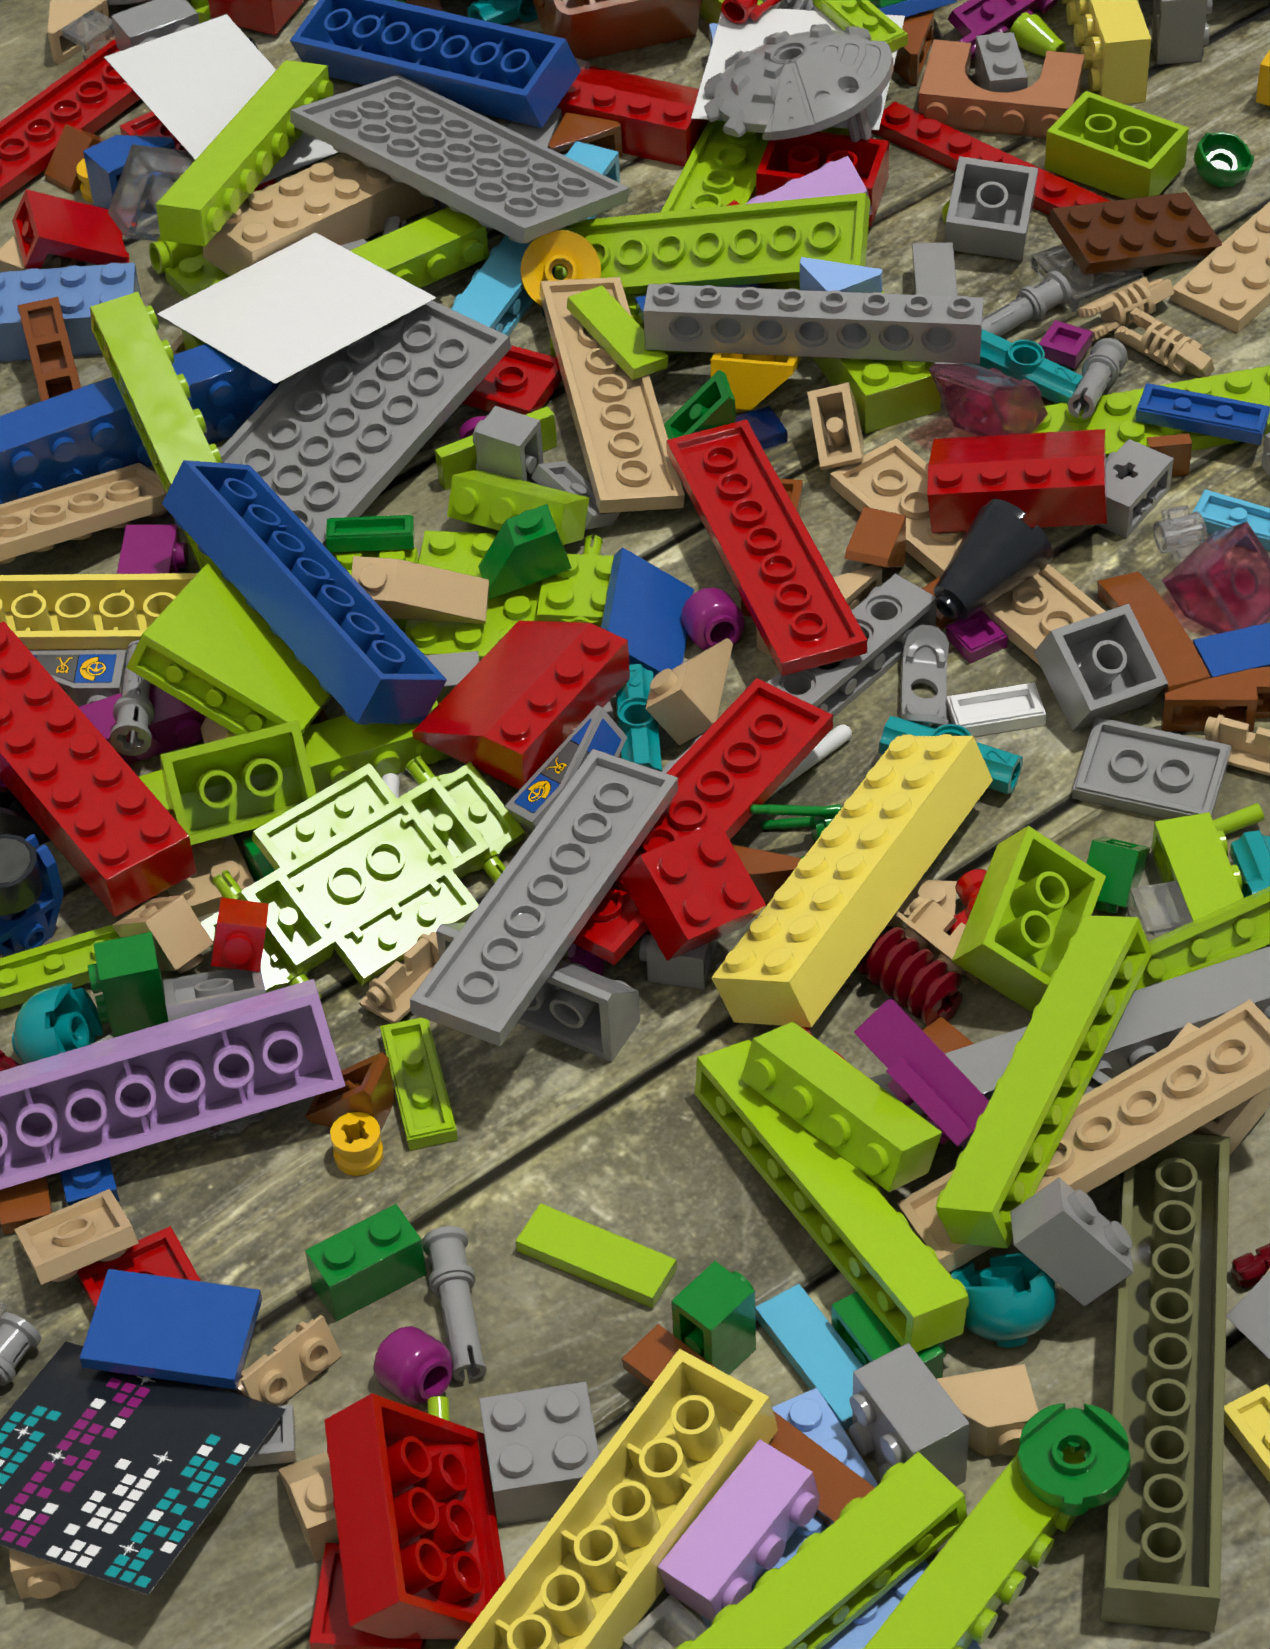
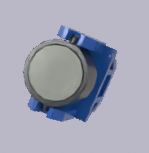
M34 834L26 839L17 835H0V954L5 957L42 946L44 942L53 937L64 894L56 861L47 845L39 846Z

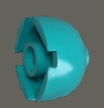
M65 983L37 992L22 1005L12 1034V1046L14 1052L24 1064L96 1043L95 1036L103 1035V1029L97 1008L88 992L83 988L73 990L71 988L73 983Z
M1024 1254L989 1257L991 1267L975 1271L974 1261L953 1271L951 1276L954 1279H958L964 1285L969 1298L965 1327L968 1331L983 1339L996 1341L999 1347L1010 1348L1027 1343L1028 1336L1041 1330L1053 1314L1057 1303V1282Z

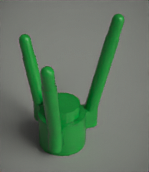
M753 804L750 807V812L766 815L810 816L764 820L760 823V827L764 830L810 827L812 839L815 843L821 836L822 831L831 823L843 806H840V804L829 806Z

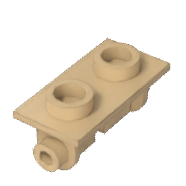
M1221 714L1217 718L1208 717L1204 728L1205 740L1232 745L1228 765L1270 776L1269 729L1258 727L1256 733L1248 732L1249 724L1225 718Z
M916 898L910 906L911 914L908 918L899 911L895 913V916L905 928L906 939L915 938L920 943V950L928 947L938 955L936 960H943L948 965L947 973L957 971L975 985L979 982L974 975L952 962L966 925L961 922L949 936L946 932L957 919L932 898Z
M431 932L429 935L421 934L417 942L403 954L404 961L402 963L396 961L378 979L374 978L369 983L370 989L366 992V996L359 1002L360 1006L390 1023H397L411 1011V997L439 960L436 932Z
M320 1315L308 1323L303 1321L298 1323L296 1330L273 1347L274 1353L269 1357L264 1354L246 1370H242L237 1390L233 1389V1391L242 1396L271 1405L281 1406L338 1360L342 1354L324 1317Z

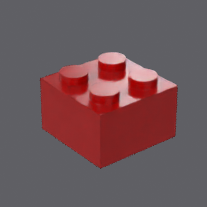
M716 822L641 854L620 877L666 961L745 927L766 906L720 822Z

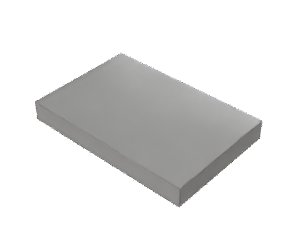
M1096 717L1072 789V799L1163 819L1210 812L1211 817H1213L1231 756L1232 745Z

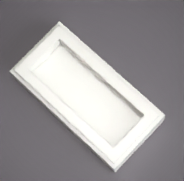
M1035 682L947 696L946 708L951 723L966 728L971 733V736L974 737L1046 725V712Z

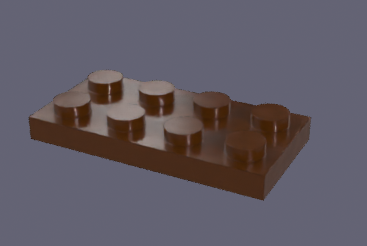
M1187 192L1053 208L1048 218L1049 224L1084 275L1203 260L1217 247L1222 246L1221 240Z

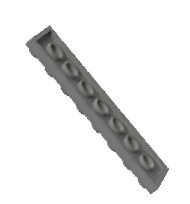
M593 749L410 999L411 1013L501 1046L678 792V777Z

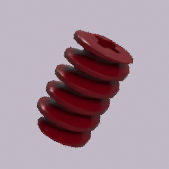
M894 927L885 935L875 940L858 964L857 971L860 974L867 975V978L874 985L880 986L885 994L894 997L899 1005L908 1008L914 1017L922 1019L926 1026H929L940 1017H943L948 1022L953 1018L962 1001V993L958 991L962 976L957 971L947 973L948 965L943 960L933 962L934 954L929 949L920 950V943L915 938L906 939V932L901 927Z

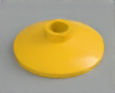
M556 230L534 239L524 252L520 266L521 281L525 291L541 307L543 306L539 295L540 281L557 280L552 275V269L556 266H562L566 269L567 277L563 280L601 278V264L594 247L581 235L567 230Z

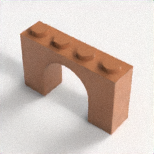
M934 39L919 91L918 112L925 115V118L935 119L954 129L1046 138L1047 130L1080 97L1083 86L1085 54L1047 51L1041 75L1033 85L1015 92H993L982 89L969 80L971 43Z

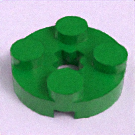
M1065 1403L1054 1404L1037 1412L1022 1429L1018 1451V1468L1022 1480L1033 1495L1046 1504L1058 1507L1062 1513L1069 1516H1080L1086 1513L1089 1508H1095L1110 1501L1125 1485L1130 1473L1131 1461L1127 1433L1120 1422L1104 1409L1089 1404H1084V1409H1065ZM1068 1449L1075 1453L1082 1449L1086 1451L1084 1462L1080 1464L1066 1463L1062 1451Z

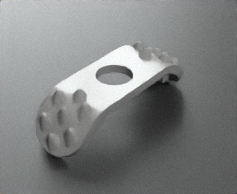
M920 625L913 628L906 635L901 663V718L934 729L947 725L949 722L946 716L949 642L945 633L936 626ZM917 683L927 684L935 690L936 696L928 699L921 698L913 693L911 687Z

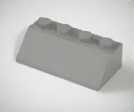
M466 922L441 924L438 927L436 936L439 959ZM561 959L517 1023L613 1062L640 1022L639 991L631 988L623 981L611 980L589 971L581 964L569 963Z

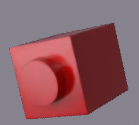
M220 898L211 966L260 972L269 904Z

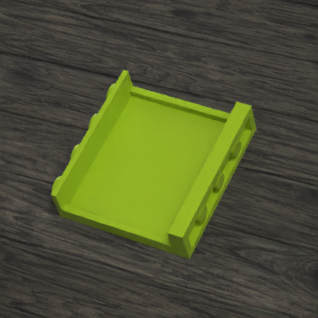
M206 564L144 631L126 668L236 735L295 720L299 721L301 733L303 734L332 695L321 688L319 680L305 665L297 661L294 656L295 653L282 638L276 636L270 630V625L258 611L252 609L246 603V598L234 584L227 581L222 576V572Z

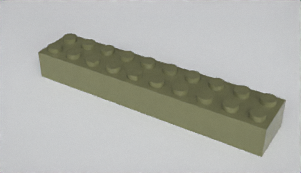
M1188 1134L1121 1173L1119 1223L1125 1228L1132 1240L1133 1246L1130 1248L1134 1273L1116 1284L1110 1414L1120 1422L1127 1433L1131 1461L1130 1473L1125 1485L1114 1498L1106 1502L1100 1621L1215 1632L1221 1594L1230 1137Z

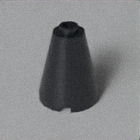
M992 499L980 508L934 588V595L937 597L935 605L943 615L950 619L958 618L965 620L1047 567L1054 556L1051 543L1038 524L1031 529L1022 521L1026 513L1020 508L999 499Z

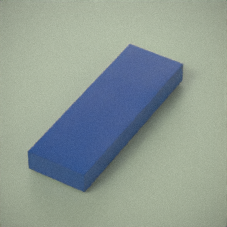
M1146 383L1136 410L1135 421L1261 445L1270 419V406Z

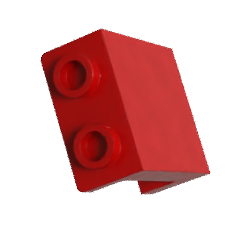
M28 189L25 190L12 219L24 268L41 269L48 253L97 265L129 263L130 256L126 252L122 239V229L119 228L113 210Z

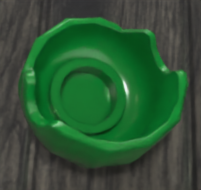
M1221 131L1204 134L1196 146L1193 160L1197 174L1208 184L1218 188H1228L1239 184L1247 177L1253 165L1254 156L1250 154L1248 145L1237 135Z

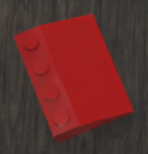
M596 66L581 69L580 74L556 107L562 109V119L565 113L568 112L618 121L621 125L622 153L681 167L685 166L708 122L705 119H691L699 89Z
M1105 429L934 439L928 464L927 488L932 533L968 531L980 508L992 499L1007 501L1024 511L1026 515L1022 521L1030 528H1034L1037 524L1039 527L1107 524Z
M519 620L412 731L413 738L465 764L471 762L476 769L520 790L597 705L603 708L630 679L628 640L592 623Z
M371 1393L324 1420L349 1627L389 1639L461 1640L506 1580L484 1433Z

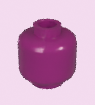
M718 588L699 590L686 600L682 608L681 622L693 643L703 651L726 638L734 646L744 632L745 618L742 610L724 590Z
M407 1326L390 1333L381 1342L375 1355L373 1367L375 1378L383 1388L406 1403L420 1405L426 1404L427 1400L431 1397L441 1396L446 1391L451 1382L453 1364L451 1353L442 1342L422 1329Z

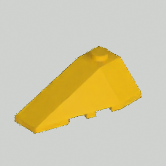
M714 353L711 358L710 378L718 370L726 374L735 398L736 414L743 413L746 410H752L792 376L800 362V356Z

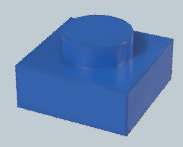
M109 1157L60 1172L68 1206L108 1189L111 1190L117 1202L120 1201Z

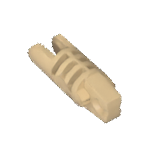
M1143 277L1077 310L1080 318L1093 317L1100 312L1104 322L1089 329V331L1093 332V342L1116 331L1120 326L1133 323L1134 321L1131 319L1130 313L1135 307L1147 314L1157 311L1155 304L1172 296L1174 290L1170 279H1155L1148 282L1147 277Z
M1135 307L1130 313V317L1135 324L1146 330L1144 335L1141 336L1125 326H1120L1114 333V337L1122 343L1150 357L1164 367H1168L1179 375L1186 372L1196 378L1210 376L1215 370L1212 358L1202 352L1203 347L1200 343L1185 336L1171 326H1167L1162 321Z

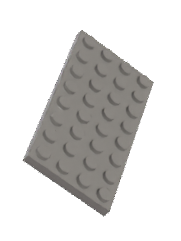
M395 75L291 110L290 122L294 127L304 131L306 136L319 139L333 146L335 151L349 154L361 160L363 165L376 168L390 175V178L396 182L410 185L419 190L423 196L435 198L449 205L451 210L464 213L478 220L480 225L494 228L506 234L511 241L516 243H529L535 238L571 224L582 222L586 218L599 213L608 212L610 209L628 202L629 187L401 75Z
M430 301L286 378L221 447L219 453L222 463L250 465L326 547L327 519L360 517L512 348L509 336L437 302Z

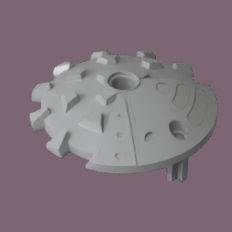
M828 24L811 25L810 31L791 35L787 31L773 33L765 37L763 44L753 50L745 52L740 50L725 60L724 73H718L708 79L704 87L705 97L714 98L704 105L706 116L710 122L721 118L726 121L723 127L724 133L739 138L747 131L764 133L762 136L763 140L795 138L827 129L846 120L851 141L868 140L872 137V130L866 107L884 91L892 77L894 63L891 49L885 41L869 40L871 35L868 30L857 26L846 27L845 31L832 30Z

